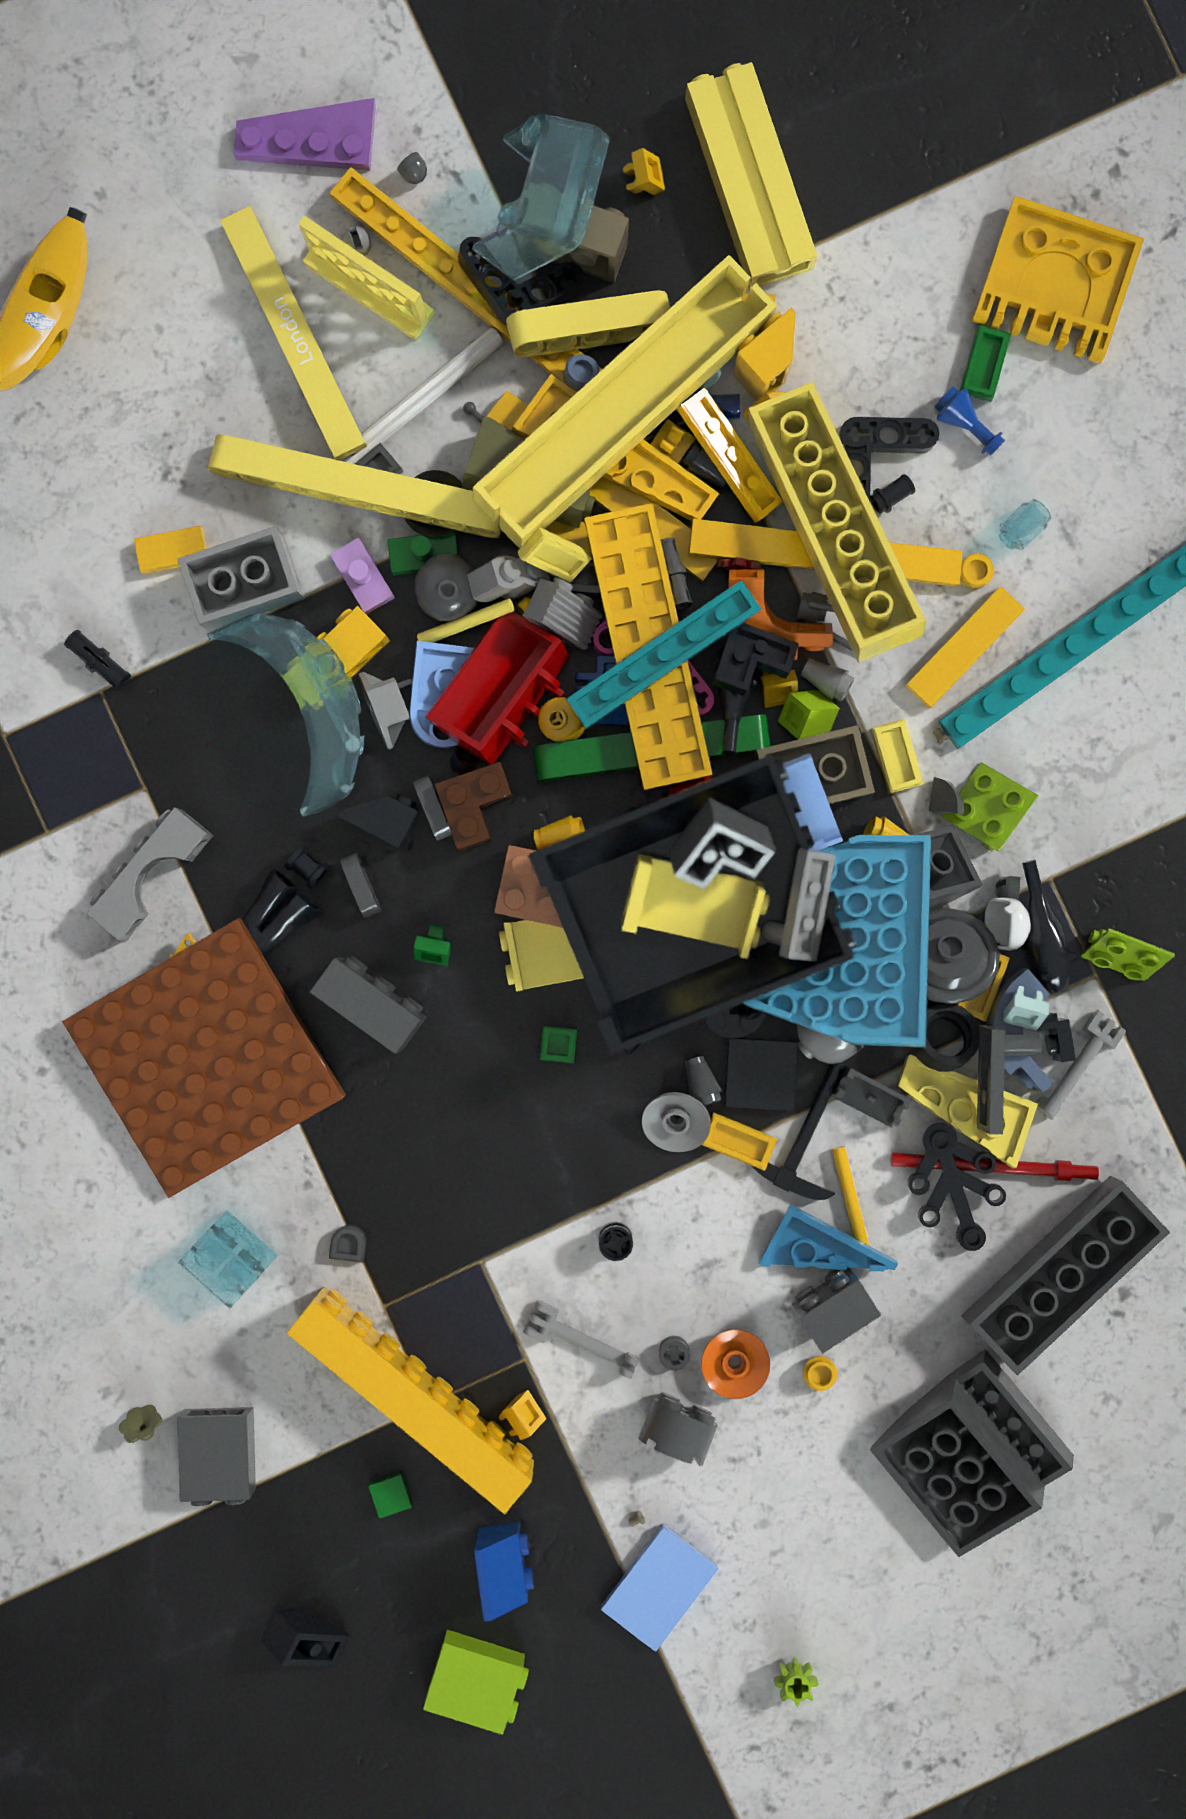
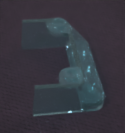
M544 113L530 116L525 123L505 134L503 141L530 163L522 195L518 200L507 203L502 207L497 217L499 223L496 232L474 243L472 250L513 281L573 251L581 243L587 230L609 145V135L596 125Z

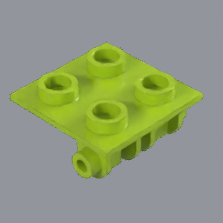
M981 762L959 792V796L964 801V815L944 813L942 818L981 841V845L987 850L999 852L1036 801L1038 795Z
M1110 928L1107 931L1103 929L1099 931L1092 930L1088 942L1092 943V945L1081 954V957L1092 961L1098 967L1111 968L1124 973L1129 979L1146 981L1175 956L1174 953Z

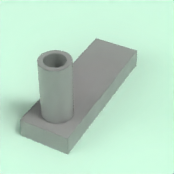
M799 849L785 925L768 921L764 924L761 932L762 938L765 941L781 946L779 956L789 959L816 961L836 857L835 854Z

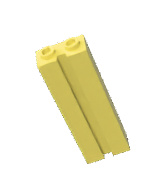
M750 62L744 65L740 63L732 64L723 70V76L717 78L709 74L695 77L690 83H687L685 100L741 267L751 277L748 284L749 290L755 283L758 286H762L813 269L817 253L753 63Z

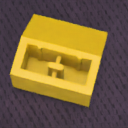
M792 307L783 315L780 312L774 314L765 323V330L757 337L753 334L750 335L738 347L739 352L735 358L736 364L733 376L755 401L759 400L766 393L777 391L785 384L793 358L796 312Z

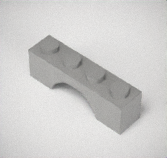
M174 807L172 811L166 810L156 821L155 825L158 828L150 837L145 836L135 846L133 851L136 854L128 864L126 862L122 863L112 875L114 881L106 890L101 889L90 901L92 908L87 912V915L117 940H128L149 915L142 899V886L148 872L156 864L167 859L178 858L192 862L214 836L182 809Z

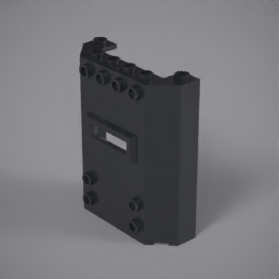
M768 755L528 854L541 887H547L600 1015L597 1023L611 1055L854 959L851 950L857 948L850 928L842 930L835 913L841 911V907L834 890L828 894L816 961L789 959L779 956L781 946L767 942L762 938V928L768 921L785 925L799 849L810 850L809 846L815 844L808 826L800 827L795 815L801 812V808L794 791L787 794L783 781L788 780L789 777L782 759L774 761L773 756ZM709 798L767 826L775 848V853L755 878L726 864L719 871L763 882L765 894H769L766 914H759L756 927L760 928L759 941L755 949L750 948L748 959L740 957L738 948L640 926L637 927L636 933L622 930L621 919L638 854L671 861L669 850Z

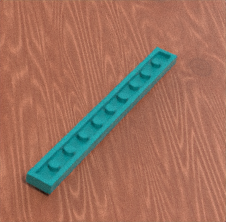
M1186 544L938 721L945 733L950 736L949 738L955 747L959 749L1186 587Z

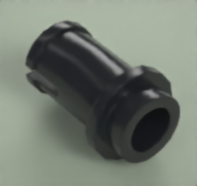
M902 474L884 488L873 490V495L870 496V503L878 514L883 512L889 513L892 510V506L915 493V486L906 474Z

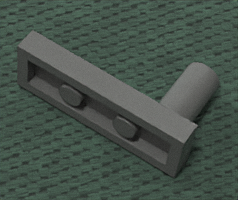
M979 1025L977 1129L989 1135L1003 1134L1005 1055H1039L1042 1051V1038L1039 1034H1005V1029L993 1025Z

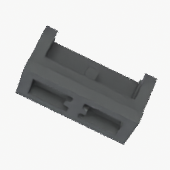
M845 1066L831 1097L891 1128L893 1125L897 1127L900 1124L901 1119L899 1118L902 1111L908 1109L913 1101L848 1066Z

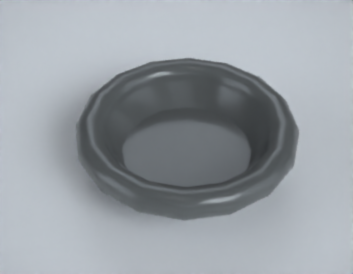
M943 907L929 911L927 999L946 1004L971 1001L990 987L998 973L1000 953L994 935L980 919L964 910Z

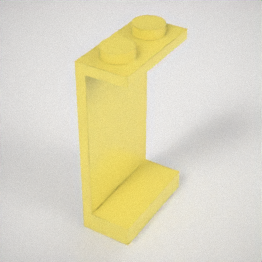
M638 854L621 919L622 930L636 933L637 927L640 926L738 948L740 957L748 959L750 948L755 949L759 941L760 928L756 927L759 914H766L769 894H765L763 882L718 872L705 890L674 876L671 861Z
M529 920L504 923L505 931L499 932L500 943L503 952L509 951L511 964L505 965L508 984H515L516 991L584 978L564 928Z

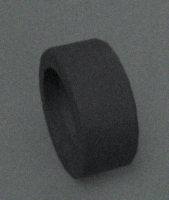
M938 1003L926 1009V1030L933 1020L943 1018L951 1021L959 1028L963 1035L964 1045L962 1050L954 1056L940 1054L931 1047L927 1035L925 1047L911 1046L917 1059L926 1067L938 1072L953 1071L966 1064L978 1051L980 1044L979 1026L973 1015L965 1008L956 1004Z

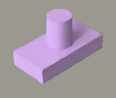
M359 537L330 554L366 615L395 598Z

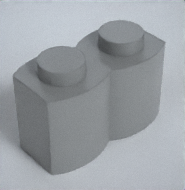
M508 555L498 556L467 575L473 599L480 602H491L499 597L515 600L536 590L540 579L550 581L548 572L522 561L520 557L515 558Z

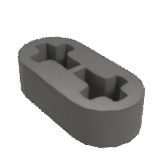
M427 775L414 780L415 790L436 840L439 841L451 836L452 833L441 801L430 776Z
M353 853L341 858V866L363 917L366 919L381 913L379 902L358 854Z

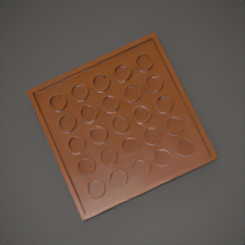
M241 918L225 925L62 1021L168 1198L346 1096Z

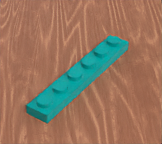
M741 580L566 700L587 730L759 613L761 608Z

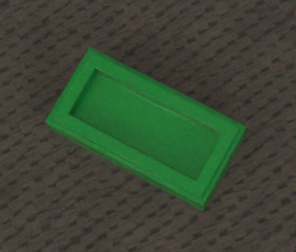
M983 325L977 326L959 391L966 388L970 397L989 402L994 399L1011 333Z

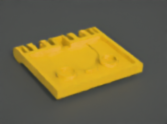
M1015 195L971 321L985 326L995 301L998 302V305L995 309L990 328L998 329L1001 326L1006 307L1010 306L1018 309L1010 327L1011 335H1019L1028 312L1033 315L1024 339L1048 346L1058 322L1062 324V327L1058 333L1054 349L1062 351L1066 347L1071 328L1073 327L1082 330L1075 346L1074 356L1080 358L1084 356L1091 335L1094 334L1095 337L1087 360L1101 364L1106 355L1144 238Z

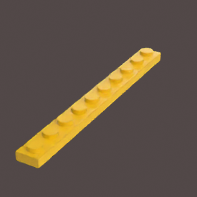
M350 167L330 191L331 199L511 343L507 325L498 319L458 263V253ZM486 277L484 279L489 286L499 287L490 278ZM509 304L507 305L508 310L512 309ZM572 350L528 358L549 375H554L566 384L563 373L567 361L572 356L583 353L579 350Z

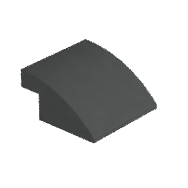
M986 1349L949 1374L913 1404L883 1433L870 1449L877 1460L958 1557L1042 1509L1045 1486L1073 1470L1074 1461L1073 1453Z

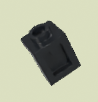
M1049 1013L1037 1029V1031L1049 1030V1035L1045 1036L1048 1054L1053 1055V1060L1059 1062L1076 1060L1069 1019L1058 1018L1057 1013Z

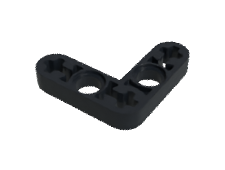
M468 237L462 241L459 248L458 263L498 319L505 325H507V317L517 312L514 308L518 307L519 311L560 305L577 296L584 281V273L577 264L563 262L518 285L483 239ZM488 276H495L501 280L503 285L497 288L491 287L484 279ZM562 277H564L566 281L561 283ZM541 288L549 294V298L539 300L533 296L531 291ZM509 304L512 309L508 310L507 305Z
M852 417L842 425L839 438L849 459L858 460L863 465V474L858 476V478L863 483V489L870 501L871 452L926 453L934 447L940 433L936 423L926 418ZM852 427H857L858 433L868 434L871 427H875L872 436L873 443H869L871 436H860L858 442H853L852 436L846 435V433H850ZM884 427L894 428L898 433V440L891 444L883 442L880 438V430ZM905 427L909 428L907 435L917 434L920 428L925 429L926 435H931L925 444L921 443L920 437H909L907 444H903Z

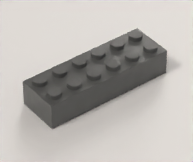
M1109 1176L966 1310L961 1317L1018 1376L1160 1243L1170 1231L1123 1181Z

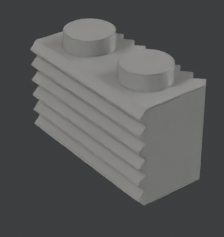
M555 577L553 582L540 579L523 617L559 638L564 644L586 650L588 648L587 644L591 642L590 638L594 636L593 632L597 629L596 625L600 623L599 619L603 617L601 612L592 607L595 601L581 593L573 594L571 592L573 586L562 579Z

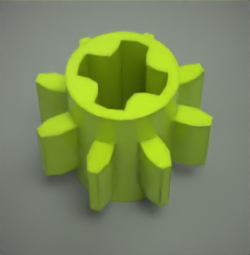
M793 1657L792 1662L786 1665L780 1662L781 1676L774 1677L775 1687L782 1688L780 1690L781 1700L785 1701L789 1698L795 1702L796 1707H799L800 1702L805 1699L812 1701L811 1687H817L819 1683L817 1677L811 1675L813 1671L811 1663L808 1662L803 1666L797 1661L796 1657ZM799 1678L798 1684L793 1685L794 1679Z

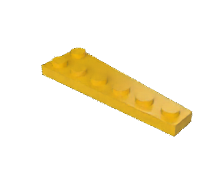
M550 374L513 425L512 432L527 439L577 392ZM644 439L602 476L690 521L693 519L701 520L719 495L713 488Z

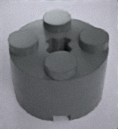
M661 1392L659 1398H653L638 1439L646 1444L649 1438L657 1442L655 1450L689 1464H692L693 1459H695L698 1466H703L718 1424L715 1423L716 1418L711 1416L712 1412L693 1405L691 1410L683 1407V1404L679 1403L680 1399Z

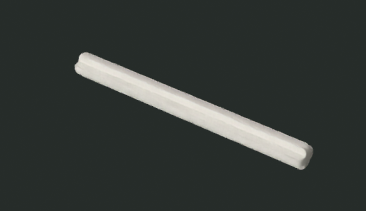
M494 328L488 329L364 431L361 435L367 447L341 459V461L356 464L379 443H384L502 346L503 341L500 334Z

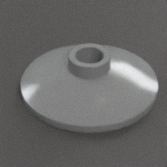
M677 1092L661 1094L652 1099L643 1111L642 1127L645 1135L654 1145L666 1151L686 1152L693 1150L706 1140L710 1131L711 1121L707 1109L700 1101L687 1094ZM673 1115L681 1116V1118H676Z

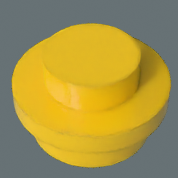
M814 1356L803 1367V1378L806 1384L813 1390H828L837 1380V1368L834 1362L826 1356Z

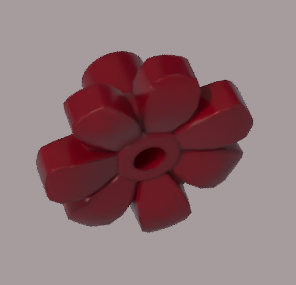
M735 557L734 560L718 559L717 567L724 568L725 571L729 572L730 569H760L761 563Z

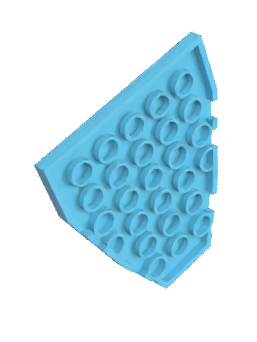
M858 835L849 838L847 842L819 850L820 852L836 855L829 892L834 890L841 907V911L835 914L842 930L849 927L857 945V948L851 950L854 959L743 1002V1004L853 1045L925 1047L931 836Z

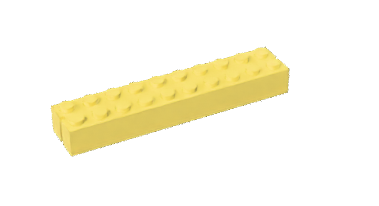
M730 255L473 487V500L494 522L500 518V529L519 549L539 527L542 529L547 528L739 352L738 347L747 337L752 334L756 336L765 328V323L774 315L778 305L757 283L750 288L746 302L742 299L751 277Z

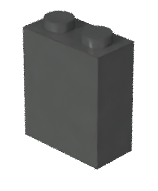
M254 1407L185 1409L177 1418L180 1502H191L192 1506H206L211 1504L212 1501H225L227 1505H240L245 1503L246 1500H250L256 1490Z

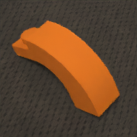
M730 569L729 588L742 580L761 608L759 613L744 623L799 643L798 647H804L808 651H821L825 647H832V623L788 622L779 618L770 610L764 596V569ZM797 651L794 660H797Z

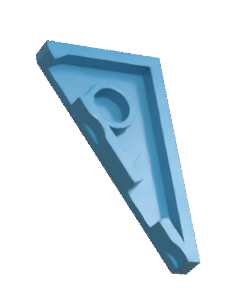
M791 1204L788 1206L759 1260V1264L770 1267V1264L794 1265V1268L814 1266L818 1269L835 1270L868 1268L869 1271L881 1272L889 1269L895 1271L898 1265L897 1260Z

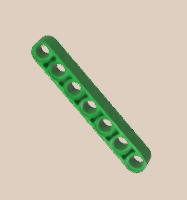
M766 715L741 717L738 728L736 755L750 754L758 749L770 747ZM725 721L702 722L701 725L709 759L729 757L722 754ZM631 732L533 747L538 782L639 769Z

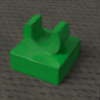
M431 924L427 938L416 936L414 960L448 966L451 945L450 942L443 941V926Z

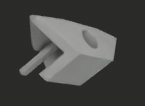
M361 672L359 677L364 697L376 728L389 750L393 749L405 720L410 719L409 711H407L399 689L411 685L412 681L408 679L397 683L394 677L382 681L365 672Z

